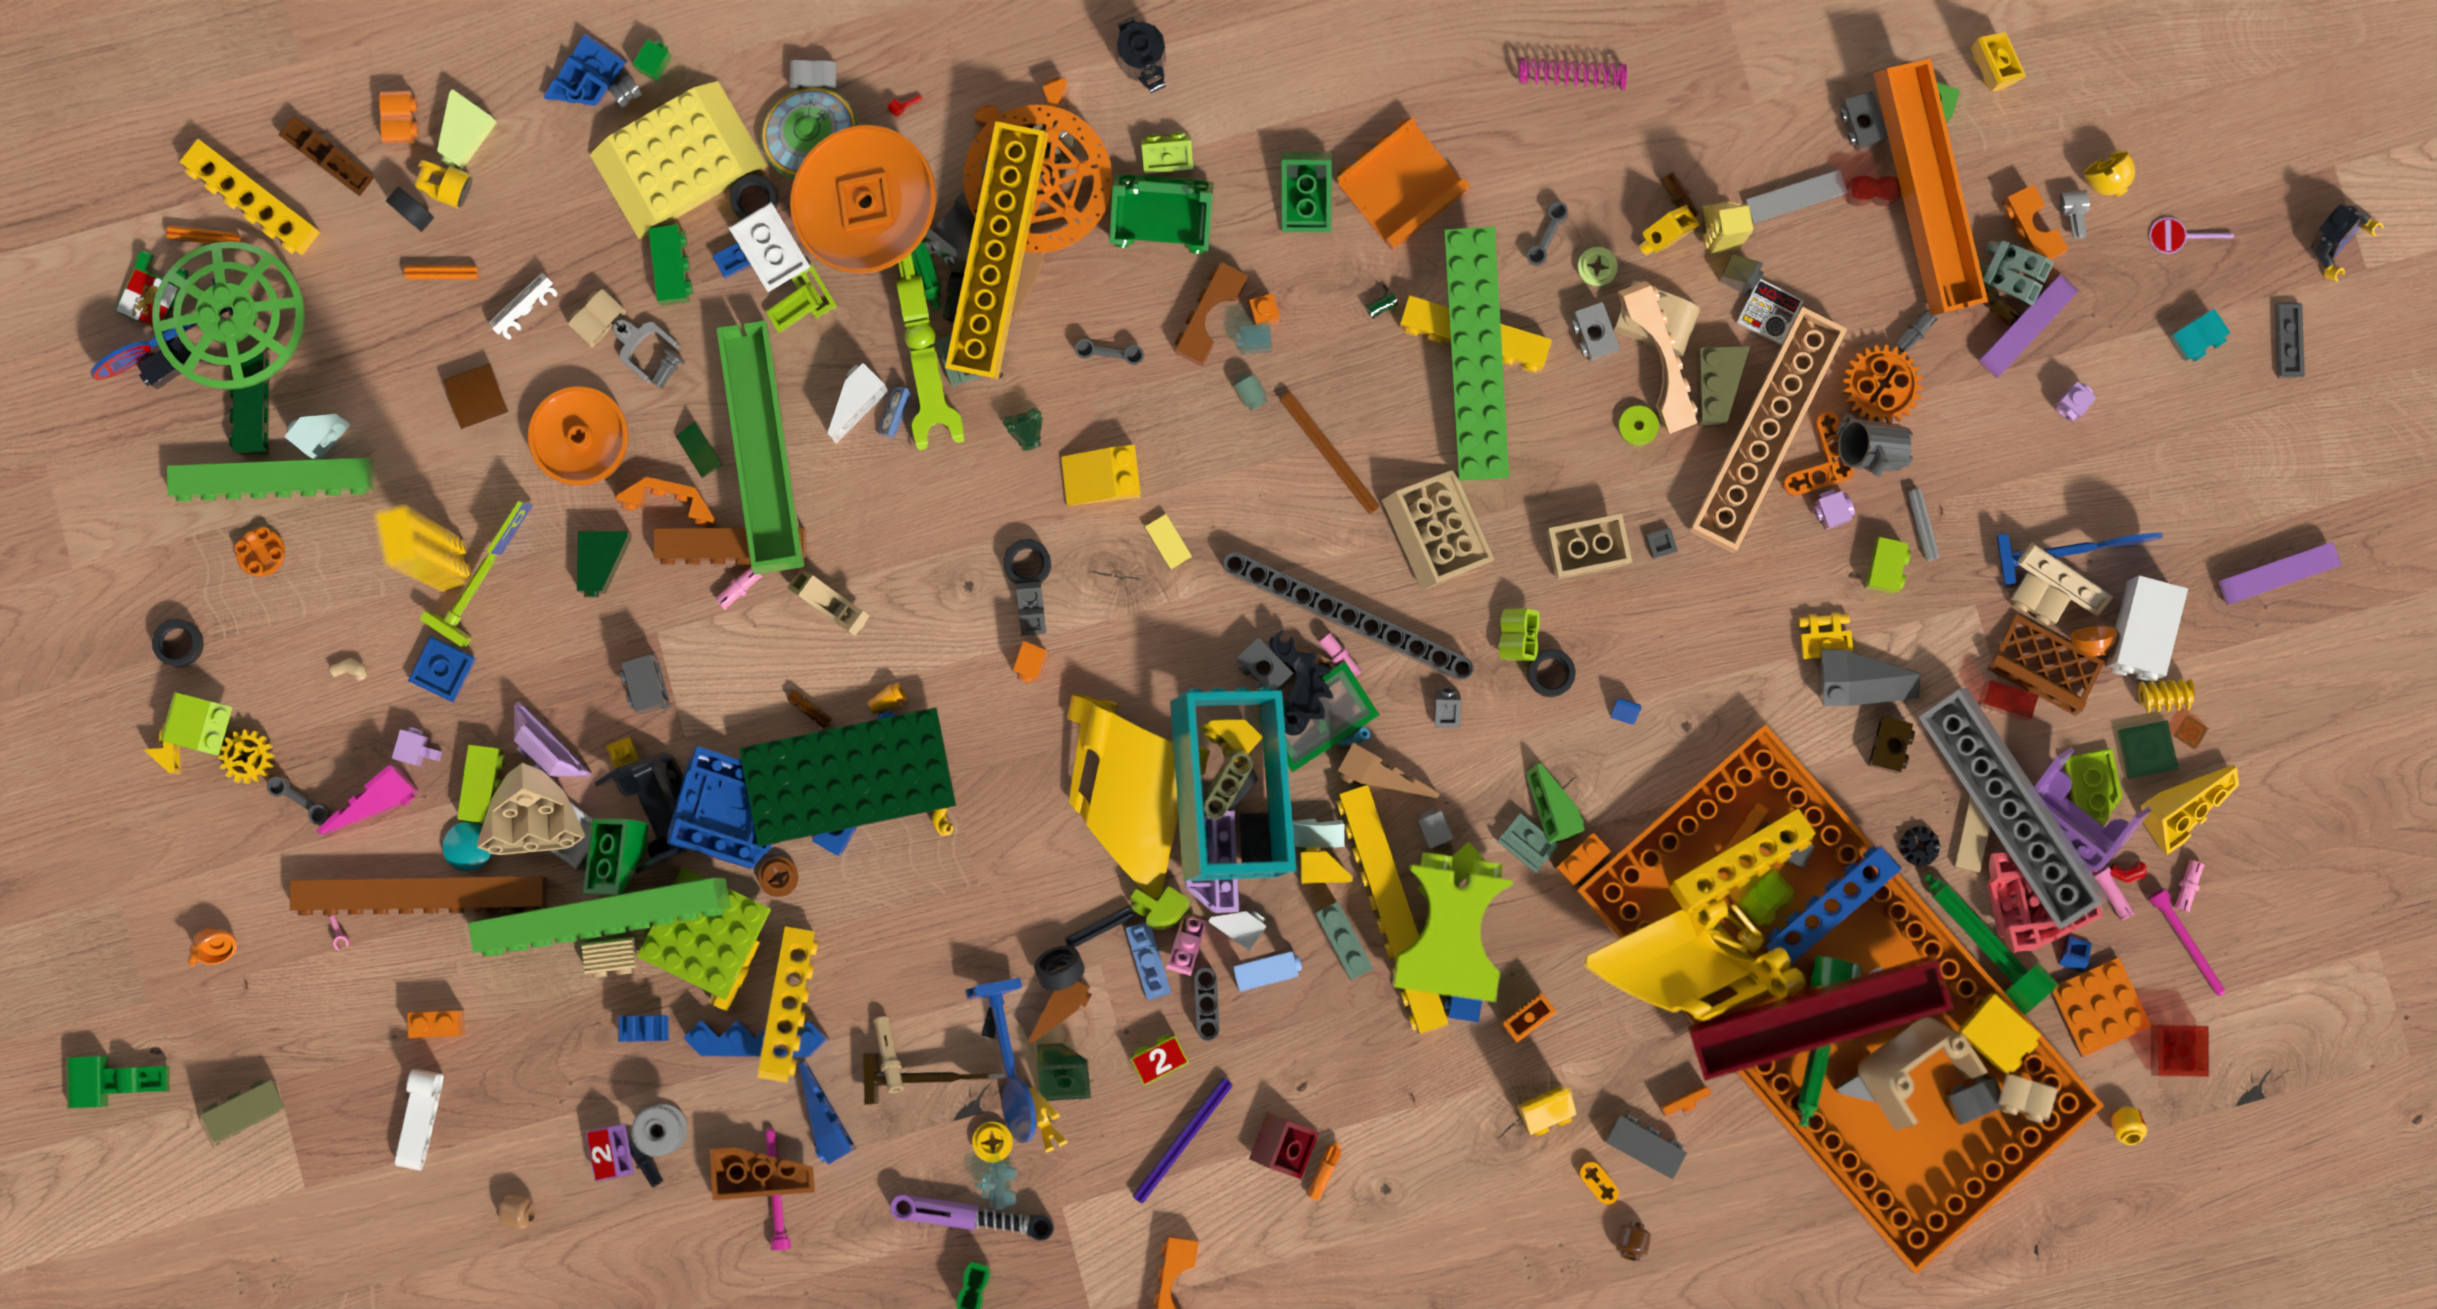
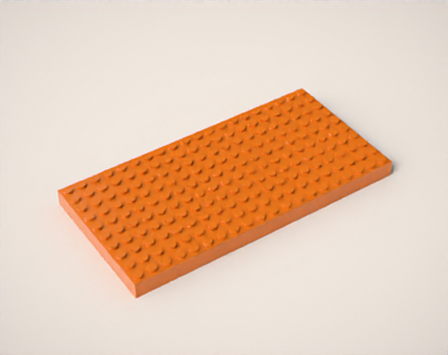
M1764 724L1590 876L1575 892L1619 940L1682 909L1670 891L1673 882L1718 856L1758 802L1769 810L1752 835L1761 831L1766 822L1773 824L1799 808L1816 833L1811 840L1812 845L1815 847L1805 867L1799 868L1787 860L1781 864H1778L1776 861L1770 865L1771 868L1761 876L1754 874L1749 877L1750 881L1740 888L1732 887L1728 890L1729 893L1722 898L1727 905L1728 912L1744 927H1747L1732 909V904H1735L1753 926L1762 933L1764 941L1754 953L1747 950L1752 957L1757 959L1770 952L1765 945L1768 941L1766 936L1777 927L1781 930L1788 923L1785 920L1795 911L1800 914L1807 908L1805 903L1815 894L1818 897L1826 891L1824 889L1825 885L1834 878L1837 881L1845 875L1843 870L1852 862L1858 864L1863 860L1864 856L1862 854L1873 844L1772 730ZM1761 847L1759 848L1762 854L1770 855V852ZM1739 860L1740 865L1743 867H1750L1746 860ZM1868 865L1863 869V874L1869 878L1876 876L1878 873L1877 868L1872 865ZM1725 872L1720 877L1725 880L1729 879ZM1898 873L1790 965L1791 969H1798L1805 979V987L1790 995L1793 996L1814 990L1810 988V982L1816 956L1831 957L1862 966L1861 976L1870 973L1876 967L1885 969L1935 954L1940 964L1953 1009L1927 1017H1931L1957 1031L1989 994H1996L2040 1034ZM1847 882L1843 887L1844 891L1848 894H1854L1858 891V886L1854 882ZM1829 898L1824 903L1828 910H1836L1839 907L1838 901L1834 898ZM1809 915L1806 917L1805 922L1808 926L1815 927L1820 923V920L1816 915ZM1726 917L1719 920L1721 926L1739 943L1740 940L1737 939L1740 930ZM1790 931L1786 935L1790 943H1797L1801 939L1796 931ZM1726 986L1700 999V1001L1713 1008L1739 993ZM1768 992L1706 1020L1696 1019L1692 1013L1681 1009L1680 1011L1692 1025L1780 1000V998ZM1919 1019L1832 1044L1819 1100V1109L1814 1112L1813 1117H1809L1808 1127L1799 1125L1802 1115L1798 1114L1799 1107L1797 1103L1809 1051L1735 1073L1911 1273L1917 1274L2104 1107L2103 1103L2042 1035L2037 1039L2039 1042L2038 1046L2031 1053L2026 1052L2020 1059L2022 1061L2021 1065L2014 1072L2009 1071L2008 1073H2002L1970 1044L1987 1070L1985 1074L1988 1077H1996L2001 1091L2007 1074L2057 1089L2050 1117L2048 1120H2042V1123L2027 1119V1114L2018 1112L2017 1115L2003 1112L2002 1108L1967 1123L1957 1124L1945 1096L1951 1093L1950 1088L1960 1084H1964L1967 1087L1974 1084V1078L1964 1081L1943 1048H1940L1907 1072L1913 1081L1914 1090L1904 1102L1918 1122L1913 1126L1895 1131L1877 1102L1835 1092L1833 1088L1858 1073L1859 1063L1864 1058Z

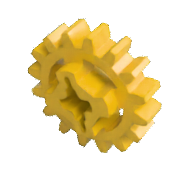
M243 729L242 736L239 732L235 731L233 732L234 739L225 738L228 745L221 746L224 755L218 756V759L224 760V764L220 766V769H228L226 777L231 778L235 775L234 782L240 783L243 778L244 784H250L251 778L255 782H259L260 774L268 776L265 769L266 767L273 768L274 765L269 762V759L275 758V755L269 753L273 745H265L268 739L266 736L258 738L259 732L253 731L250 736L249 730ZM246 740L254 741L258 746L250 747ZM234 747H235L234 754H233V756L231 757L232 751H233V749H234ZM245 752L252 753L248 757V762L242 760L246 756ZM260 757H262V761H261L260 765L258 766V762H259V760H260ZM242 766L247 773H240L235 768Z

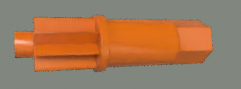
M1334 1141L1333 1145L1328 1144L1322 1159H1320V1165L1306 1194L1307 1196L1320 1201L1343 1150L1340 1149L1341 1143Z

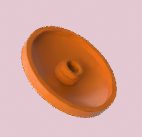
M583 386L567 387L549 395L536 408L529 424L528 444L535 463L550 478L569 486H589L606 479L621 465L628 449L629 428L620 407L603 392Z

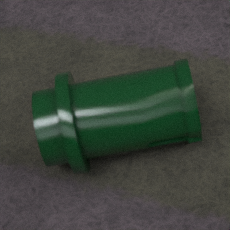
M1385 292L1383 297L1365 306L1371 318L1374 319L1391 308L1395 310V306L1399 304L1392 292Z

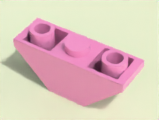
M1184 914L1169 957L1167 969L1191 976L1207 921Z

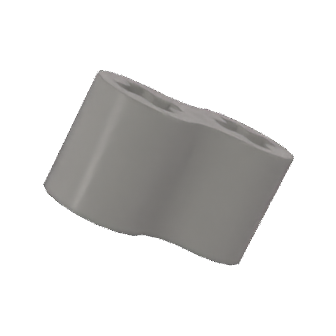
M825 60L790 61L789 87L794 89L806 87L836 89V62Z

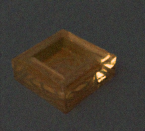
M2186 715L2173 737L2195 750L2209 728L2193 717Z

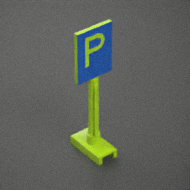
M526 501L517 502L487 549L489 554L483 559L453 608L448 610L445 617L442 618L432 611H424L419 620L459 646H468L472 637L456 627L461 620L460 616L493 566L496 556L502 555L533 506L532 503Z

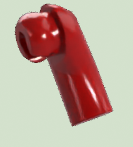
M2142 861L2135 862L2128 869L2116 864H2112L2110 867L2111 876L2125 883H2132L2143 879L2147 874V866Z

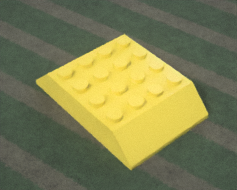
M718 81L693 87L611 134L590 154L639 240L649 234L648 228L662 227L732 187L738 179L746 175H753L768 166Z

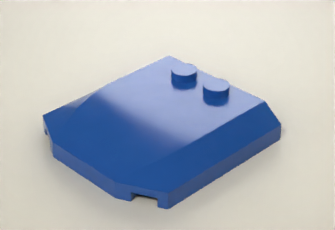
M699 746L694 747L688 760L668 830L667 843L748 869H752L758 860L770 850L772 845L758 847L741 760Z

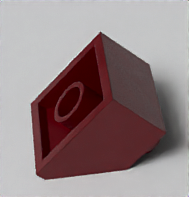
M1267 1112L1249 1160L1302 1180L1320 1132Z

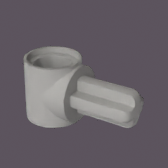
M2080 190L2060 193V211L2062 215L2069 217L2072 238H2085L2087 231L2084 214H2087L2090 208L2088 192Z

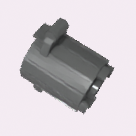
M1846 413L1838 426L1836 433L1840 435L1838 439V453L1842 463L1849 468L1865 469L1880 477L1883 471H1899L1903 467H1908L1912 462L1913 456H1910V436H1913L1908 427H1903L1896 423L1859 420L1850 413Z

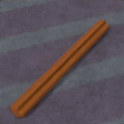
M1291 392L1284 394L1280 398L1283 406L1367 513H1374L1379 508L1377 501Z

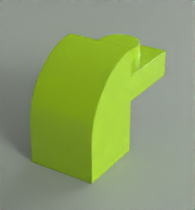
M1168 886L1158 902L1138 889L1131 896L1133 910L1142 916L1148 915L1146 926L1155 930H1165L1175 926L1188 910L1190 902L1189 898Z

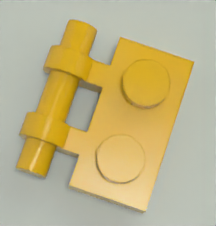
M1831 612L1830 615L1817 616V614H1808V617L1798 618L1799 627H1809L1810 634L1800 635L1802 660L1820 659L1821 649H1847L1853 651L1851 630L1841 631V624L1850 623L1849 614ZM1831 625L1832 632L1819 633L1818 626Z

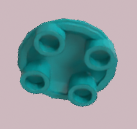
M462 822L454 825L446 833L443 840V853L446 861L452 867L460 871H474L481 869L488 862L491 853L477 848V842L483 826L474 822Z

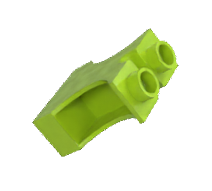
M1423 852L1421 866L1409 864V870L1415 874L1425 890L1428 901V916L1424 929L1418 939L1410 947L1396 954L1392 985L1397 988L1496 1002L1500 971L1494 967L1484 952L1480 934L1481 922L1484 912L1492 899L1504 889L1512 886L1513 880L1501 878L1503 864L1473 860L1472 871L1467 873L1465 884L1457 887L1454 884L1455 871L1451 870L1453 857Z

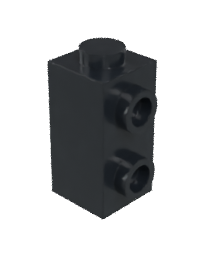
M179 337L166 342L168 349L182 365H185L192 352L185 347ZM161 350L156 353L151 352L143 357V362L137 365L142 372L139 374L146 386L151 385L156 389H160L181 374L171 365Z

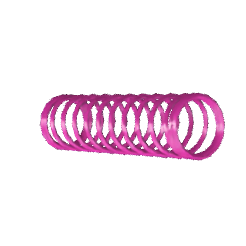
M1521 57L1520 84H1524V81L1526 84L1528 83L1532 62H1534L1535 84L1537 85L1543 62L1545 85L1548 84L1553 63L1555 86H1557L1563 63L1564 85L1566 87L1573 63L1574 86L1577 87L1583 63L1585 88L1588 84L1592 64L1595 89L1597 88L1601 66H1603L1604 89L1607 88L1611 66L1613 67L1614 89H1617L1619 73L1620 90H1625L1626 63L1619 65L1617 75L1615 65L1611 63L1606 76L1605 64L1601 62L1596 76L1595 63L1592 61L1586 76L1584 61L1580 62L1576 75V64L1573 60L1569 64L1568 72H1566L1565 61L1561 60L1557 72L1556 62L1552 59L1547 72L1546 61L1543 58L1540 61L1537 72L1536 60L1532 58L1527 73L1526 58Z

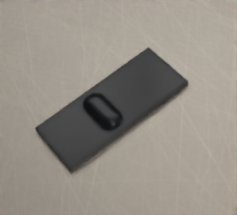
M989 1006L981 1036L994 1039L996 1026L992 1007L990 1008Z

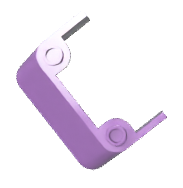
M2070 747L2055 758L2034 788L2088 869L2097 871L2104 867L2131 838L2151 810L2148 807L2134 816L2130 823L2124 819L2116 818L2110 821L2104 828L2066 798V795L2071 790L2072 781L2061 768L2075 751Z

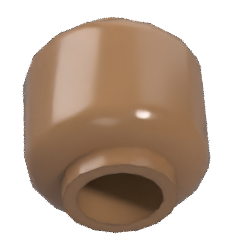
M509 1194L505 1196L503 1201L498 1203L496 1213L502 1225L516 1229H525L534 1222L537 1209L531 1198Z

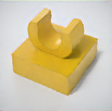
M631 737L606 745L615 769L639 761Z

